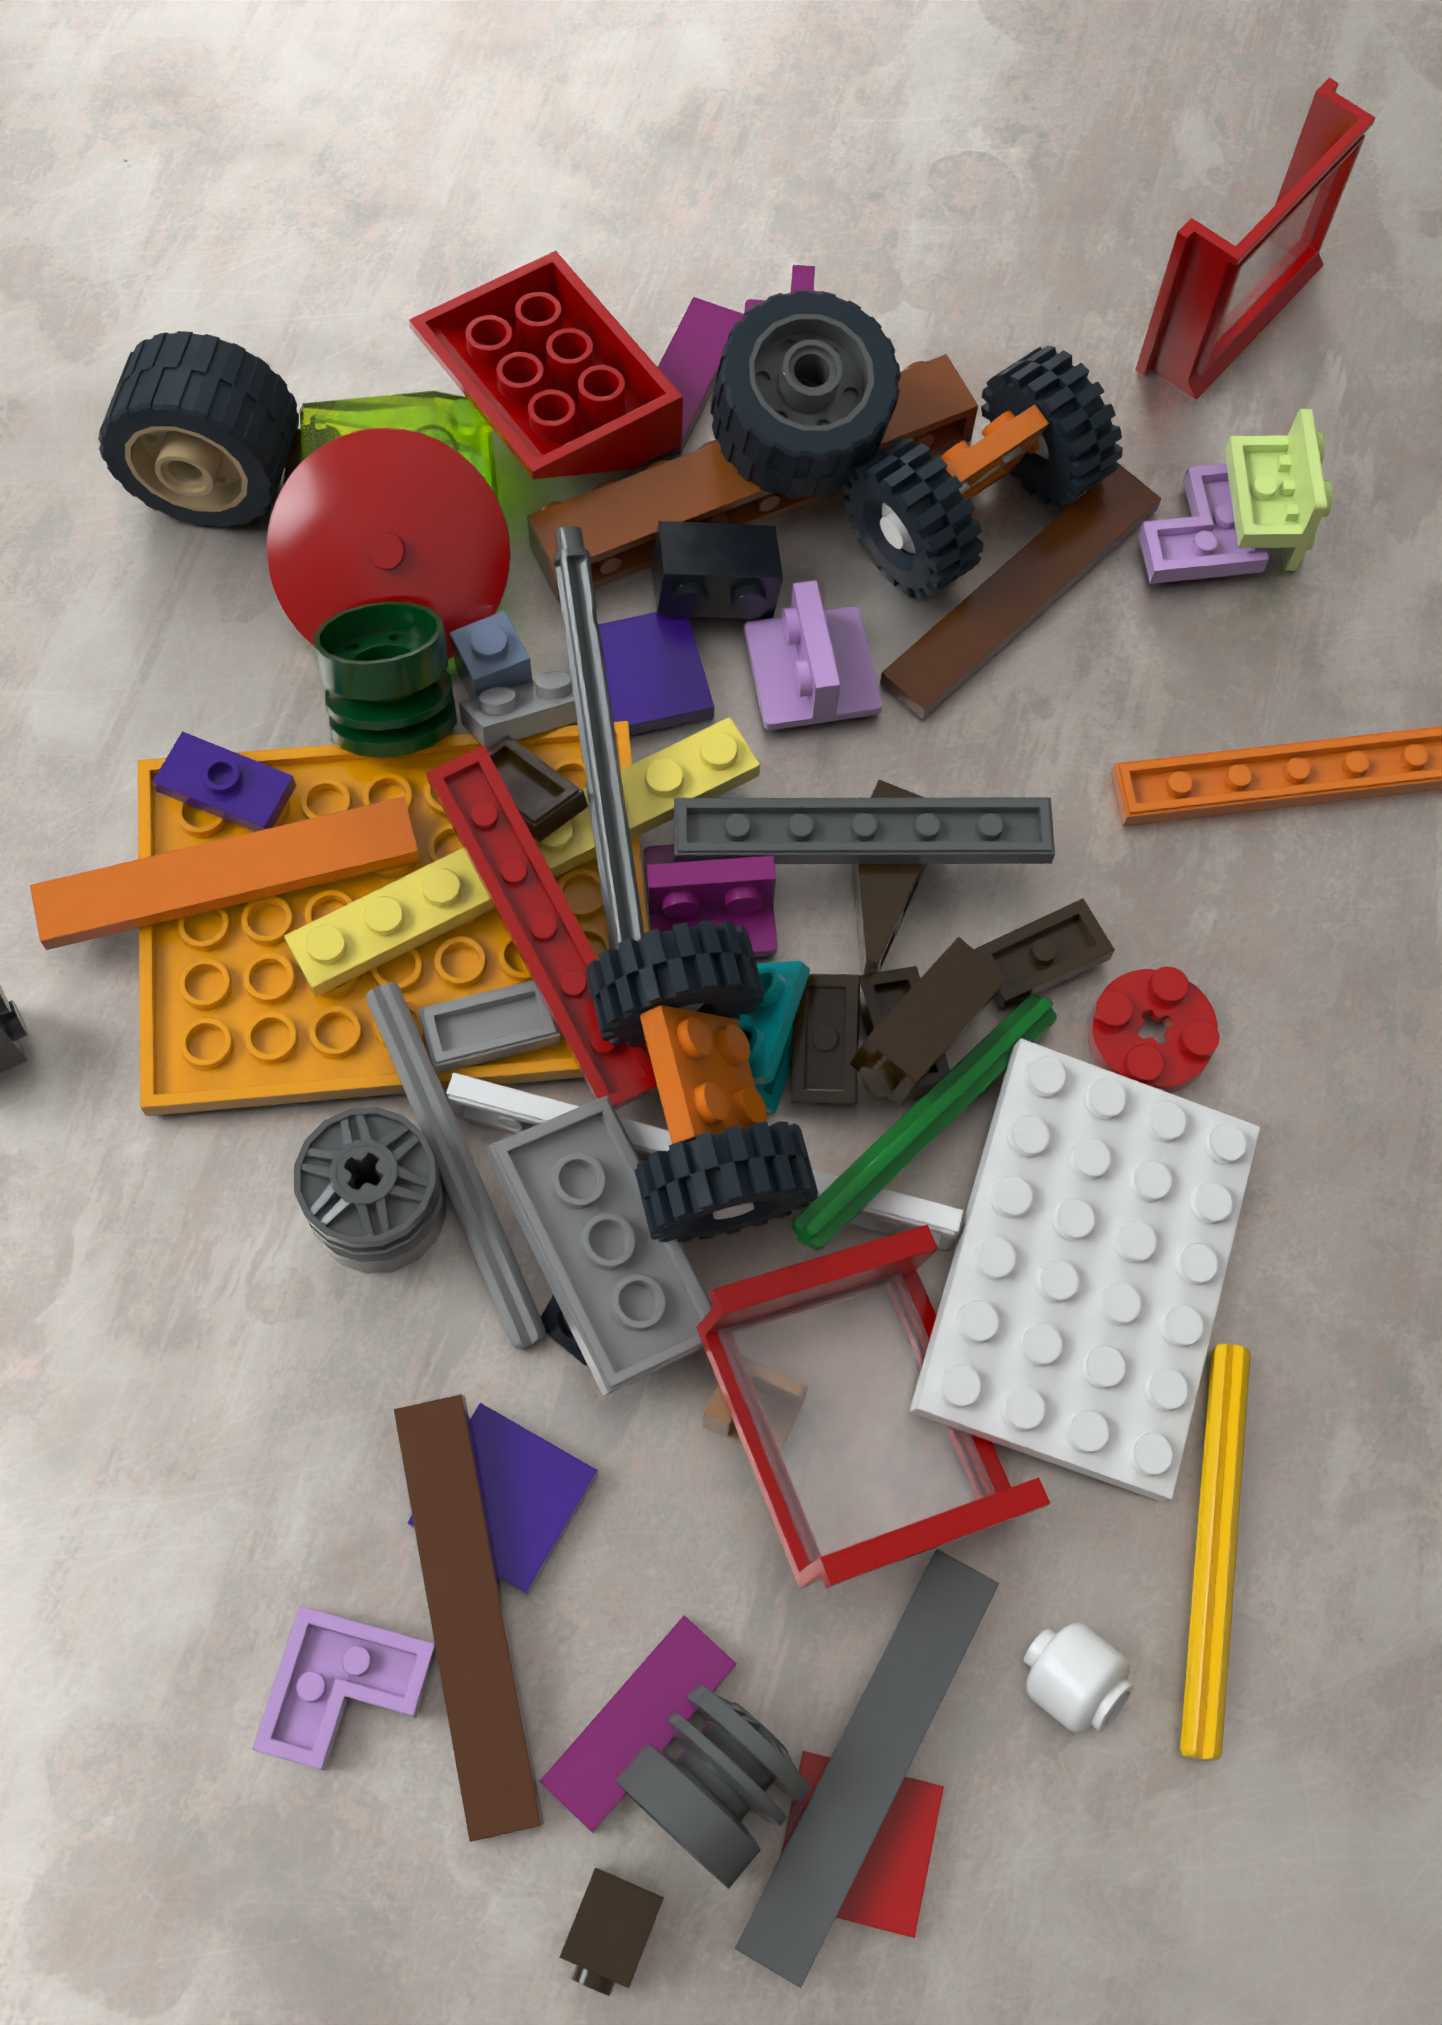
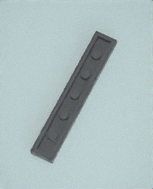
M1051 797L674 798V863L774 856L775 864H1052L1055 856Z
M939 1549L934 1551L734 1947L735 1950L799 1988L802 1987L1000 1583Z

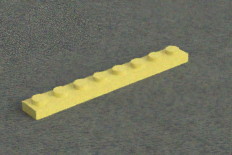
M730 717L621 770L631 840L674 819V798H716L760 775L759 761ZM587 787L581 789L584 791L588 804L585 810L541 842L534 838L554 878L596 858ZM461 848L284 935V938L312 992L317 997L495 907L464 848Z

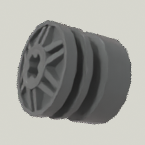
M379 1107L346 1110L324 1120L305 1139L294 1164V1193L303 1214L321 1247L339 1264L363 1273L394 1272L418 1261L437 1241L447 1216L446 1189L439 1173L435 1156L424 1133L405 1116ZM376 1173L378 1174L381 1182L377 1186L365 1183L358 1190L355 1181L359 1177L371 1180Z
M697 1683L686 1696V1700L707 1722L702 1730H697L682 1716L673 1711L666 1719V1722L685 1750L675 1760L659 1748L646 1743L614 1781L693 1858L729 1889L761 1850L754 1837L741 1822L745 1815L751 1810L769 1823L780 1827L788 1817L765 1791L771 1784H774L788 1797L800 1803L812 1787L798 1772L788 1754L789 1751L764 1725L736 1702L733 1703L715 1695L708 1688Z

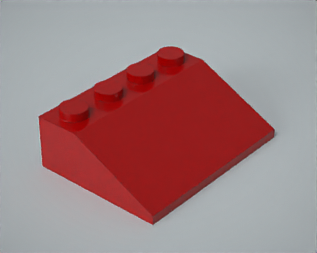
M556 250L409 319V326L413 333L533 480L635 469L682 445L683 396Z

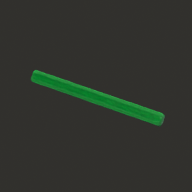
M1035 994L1027 996L837 1177L815 1201H812L794 1218L791 1227L797 1235L796 1239L804 1247L808 1246L815 1251L823 1249L1006 1071L1012 1048L1020 1039L1035 1043L1055 1023L1057 1015L1051 1008L1053 1002L1047 997L1040 998Z

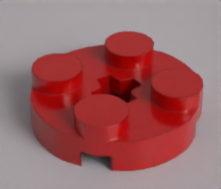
M1169 966L1161 967L1157 970L1139 969L1125 973L1106 986L1092 1010V1018L1088 1030L1089 1047L1095 1062L1100 1068L1168 1093H1174L1186 1088L1201 1075L1219 1045L1220 1039L1217 1018L1207 997L1195 984L1188 981L1187 976L1181 970ZM1144 1019H1153L1155 1022H1161L1167 1030L1163 1035L1166 1043L1158 1045L1153 1037L1142 1039L1138 1035V1031L1144 1025Z

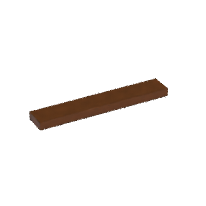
M1119 464L1115 472L1085 492L881 673L880 683L924 720L1156 512L1161 497Z
M460 1394L394 1409L469 1841L472 1842L542 1826L544 1821L466 1398Z

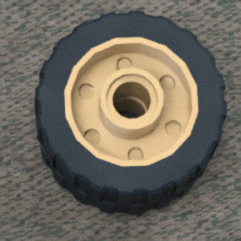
M177 331V333L172 334L164 332L154 335L151 339H144L136 345L134 352H130L99 431L98 440L101 443L99 451L102 459L108 465L107 469L115 480L118 479L127 492L143 501L146 506L153 510L167 514L173 519L191 522L199 526L233 527L235 524L243 525L254 521L256 517L263 516L269 510L271 503L274 502L299 426V414L296 410L297 402L294 395L289 392L288 385L281 376L269 368V364L260 357L247 352L245 348L209 334L200 335L187 331Z

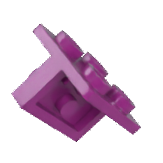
M674 844L647 846L644 849L650 931L659 929L661 933L672 930L673 925L688 923V927H694L701 921L714 920L715 926L724 921L734 922L735 927L742 925L746 928L755 957L774 956L777 953L778 942L774 914L776 885L774 856L674 863Z

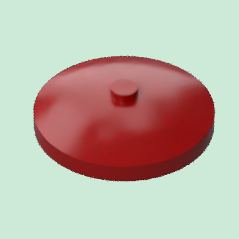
M371 428L355 431L340 436L311 453L293 471L282 487L270 517L267 534L268 568L276 596L291 623L313 646L314 633L324 621L341 611L370 603L386 601L412 602L431 608L442 618L448 660L452 659L454 655L450 632L495 615L502 602L510 572L511 550L507 523L498 499L486 479L473 464L449 445L425 434L406 429Z

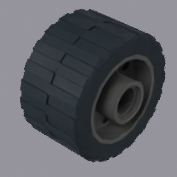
M809 289L794 290V292L787 294L778 293L768 297L761 304L753 305L745 312V316L739 322L736 321L729 332L727 344L723 347L711 399L712 430L714 438L718 440L721 446V453L726 461L730 462L738 470L737 473L741 477L760 486L761 490L771 494L775 492L786 495V498L796 499L806 496H812L813 498L826 496L831 491H840L843 482L848 479L846 476L848 471L877 453L898 402L900 393L898 383L901 374L899 363L896 362L894 355L896 350L890 338L885 336L881 330L882 326L875 318L861 310L862 307L850 300L840 299L836 297V294L824 291L817 293L809 292Z

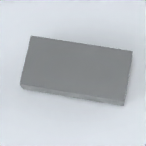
M533 980L418 1008L432 1065L437 1075L561 1043L559 1029Z

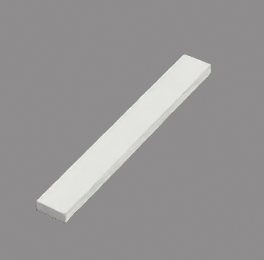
M453 1073L446 1092L455 1118L514 1134L579 1107ZM619 1117L640 1161L649 1160L648 1156L656 1151L670 1150L669 1145H672L668 1130ZM812 1169L819 1193L817 1195L819 1196L839 1176ZM883 1189L848 1224L886 1235H894L928 1224L938 1249L947 1251L948 1249L951 1250L958 1234L964 1210Z

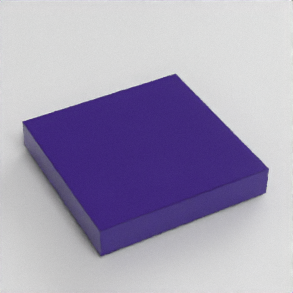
M656 612L598 624L601 633L613 722L628 721L629 736L714 717L715 707L689 617L656 615Z
M480 1403L470 1418V1425L498 1577L503 1582L528 1596L598 1476V1470ZM411 1515L407 1523L410 1527L415 1529L413 1517Z

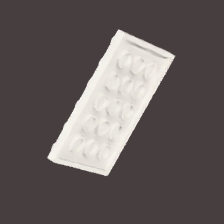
M1020 1039L1011 1051L909 1412L1160 1502L1172 1500L1260 1126L1030 1041Z

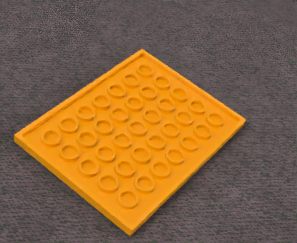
M628 721L614 722L620 770L632 765ZM578 725L563 726L515 740L580 789L586 787L587 777L582 759ZM471 733L449 735L432 747L409 755L386 758L359 756L341 749L338 744L235 752L294 777L296 788L274 827L405 796L421 861L139 928L140 1108L146 1116L405 1093L368 1006L366 994L369 991L386 983L395 982L399 985L431 1060L418 1008L533 980L495 908L317 997L312 992L284 938V935L463 848L428 782L426 772L482 746ZM166 758L138 760V859L254 832L157 792L153 780ZM638 836L631 840L645 933L649 929L640 838ZM596 857L555 879L599 960L598 955L610 948L607 917L604 913ZM561 1033L560 1044L437 1075L443 1090L448 1089L453 1073L498 1085L584 1077ZM645 1042L643 1045L649 1054L647 1043Z

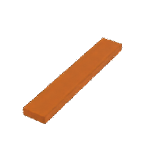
M1442 726L1115 763L1111 776L1122 825L1132 826L1442 790Z
M404 796L31 884L30 889L40 942L45 950H50L421 860Z

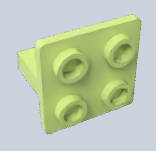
M1312 409L1298 410L1288 435L1230 436L1225 447L1238 548H1280L1284 571H1297L1306 550H1311L1314 546L1316 529L1322 517H1327L1332 507V485L1329 480H1323L1321 467L1325 451L1324 435L1322 431H1316Z

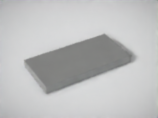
M608 1095L488 1145L485 1154L603 1397L704 1349L696 1327L713 1308V1305L682 1243L678 1242L677 1239L667 1243L659 1242V1239H651L634 1170L637 1169L636 1165L640 1162V1159Z

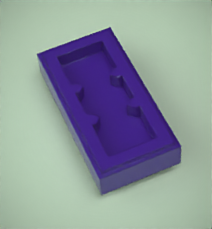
M183 731L153 780L157 792L254 832L274 827L296 788L292 775Z

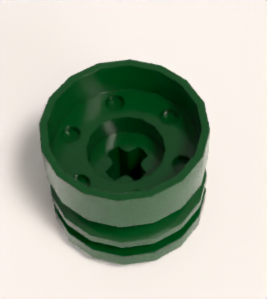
M386 601L363 604L341 611L327 619L314 633V650L320 681L327 688L325 691V706L329 714L331 736L341 749L359 756L386 758L409 755L432 747L450 735L457 724V713L451 675L445 671L449 664L442 618L435 611L412 602Z

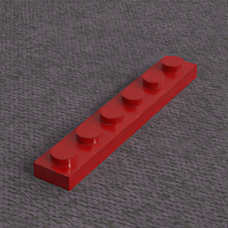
M482 745L426 772L430 786L595 1099L597 1100L608 1095L614 1109L617 1110L658 1089L651 1059L643 1044L639 1047H628L627 1042L617 1046L610 1044V1040L604 1041L602 1039L586 975L589 963L592 960H598L485 746Z

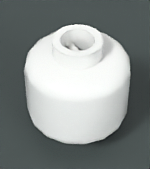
M1072 1623L1061 1629L1058 1633H1055L1049 1627L1046 1628L1033 1641L1024 1657V1662L1031 1667L1026 1684L1028 1696L1067 1729L1075 1733H1082L1092 1727H1095L1100 1732L1105 1730L1122 1711L1134 1689V1686L1127 1681L1130 1666L1126 1657L1082 1623Z

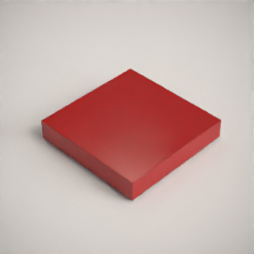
M807 1751L802 1752L798 1772L812 1788L800 1803L792 1799L780 1856L830 1757ZM904 1777L836 1918L915 1938L944 1786Z

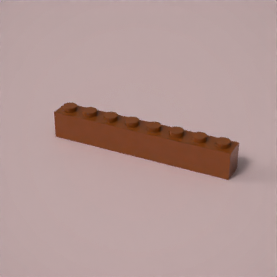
M947 354L927 362H914L900 372L898 402L878 451L897 439L911 438L914 439L916 447L921 443L929 447L931 456L949 450L961 441H971L978 404ZM713 440L703 444L696 451L670 461L662 460L655 462L642 472L618 481L603 482L590 492L564 502H551L543 506L538 512L527 515L530 549L558 603H560L553 555L557 552L554 532L561 527L577 526L582 529L584 549L590 552L594 589L651 567L658 521L758 525L844 490H834L822 497L813 498L812 496L800 497V499L786 498V495L775 492L771 494L761 490L760 486L750 480L746 481L737 473L738 470L730 462L728 463L722 455L718 440Z

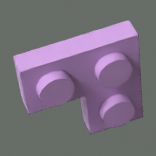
M1226 463L1187 468L1183 483L1192 517L1144 521L1142 523L1139 539L1150 584L1264 572L1269 561L1266 548H1238Z
M299 1606L252 1749L325 1771L348 1699L416 1718L435 1658V1644Z

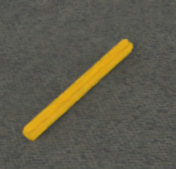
M1217 1344L1211 1352L1180 1742L1182 1755L1201 1761L1219 1760L1223 1749L1251 1353L1248 1348L1233 1344Z

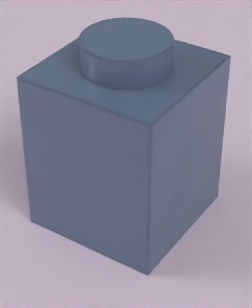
M506 610L450 632L456 670L470 699L479 697L483 691L490 688H510L533 681L530 657Z

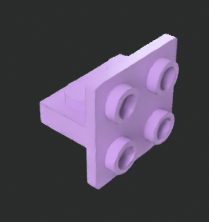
M817 580L793 583L791 608L782 609V617L749 621L745 624L744 635L763 725L766 730L871 716L881 712L882 700L859 607L852 606L824 611Z

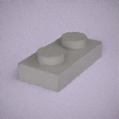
M569 671L546 672L539 675L535 681L510 688H490L483 691L479 697L459 702L461 724L486 749L491 748L506 736L511 737L513 740H518L577 722Z

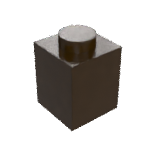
M595 1868L559 1957L574 1964L569 1978L608 1996L611 1995L615 1982L629 1988L664 1897L599 1868Z

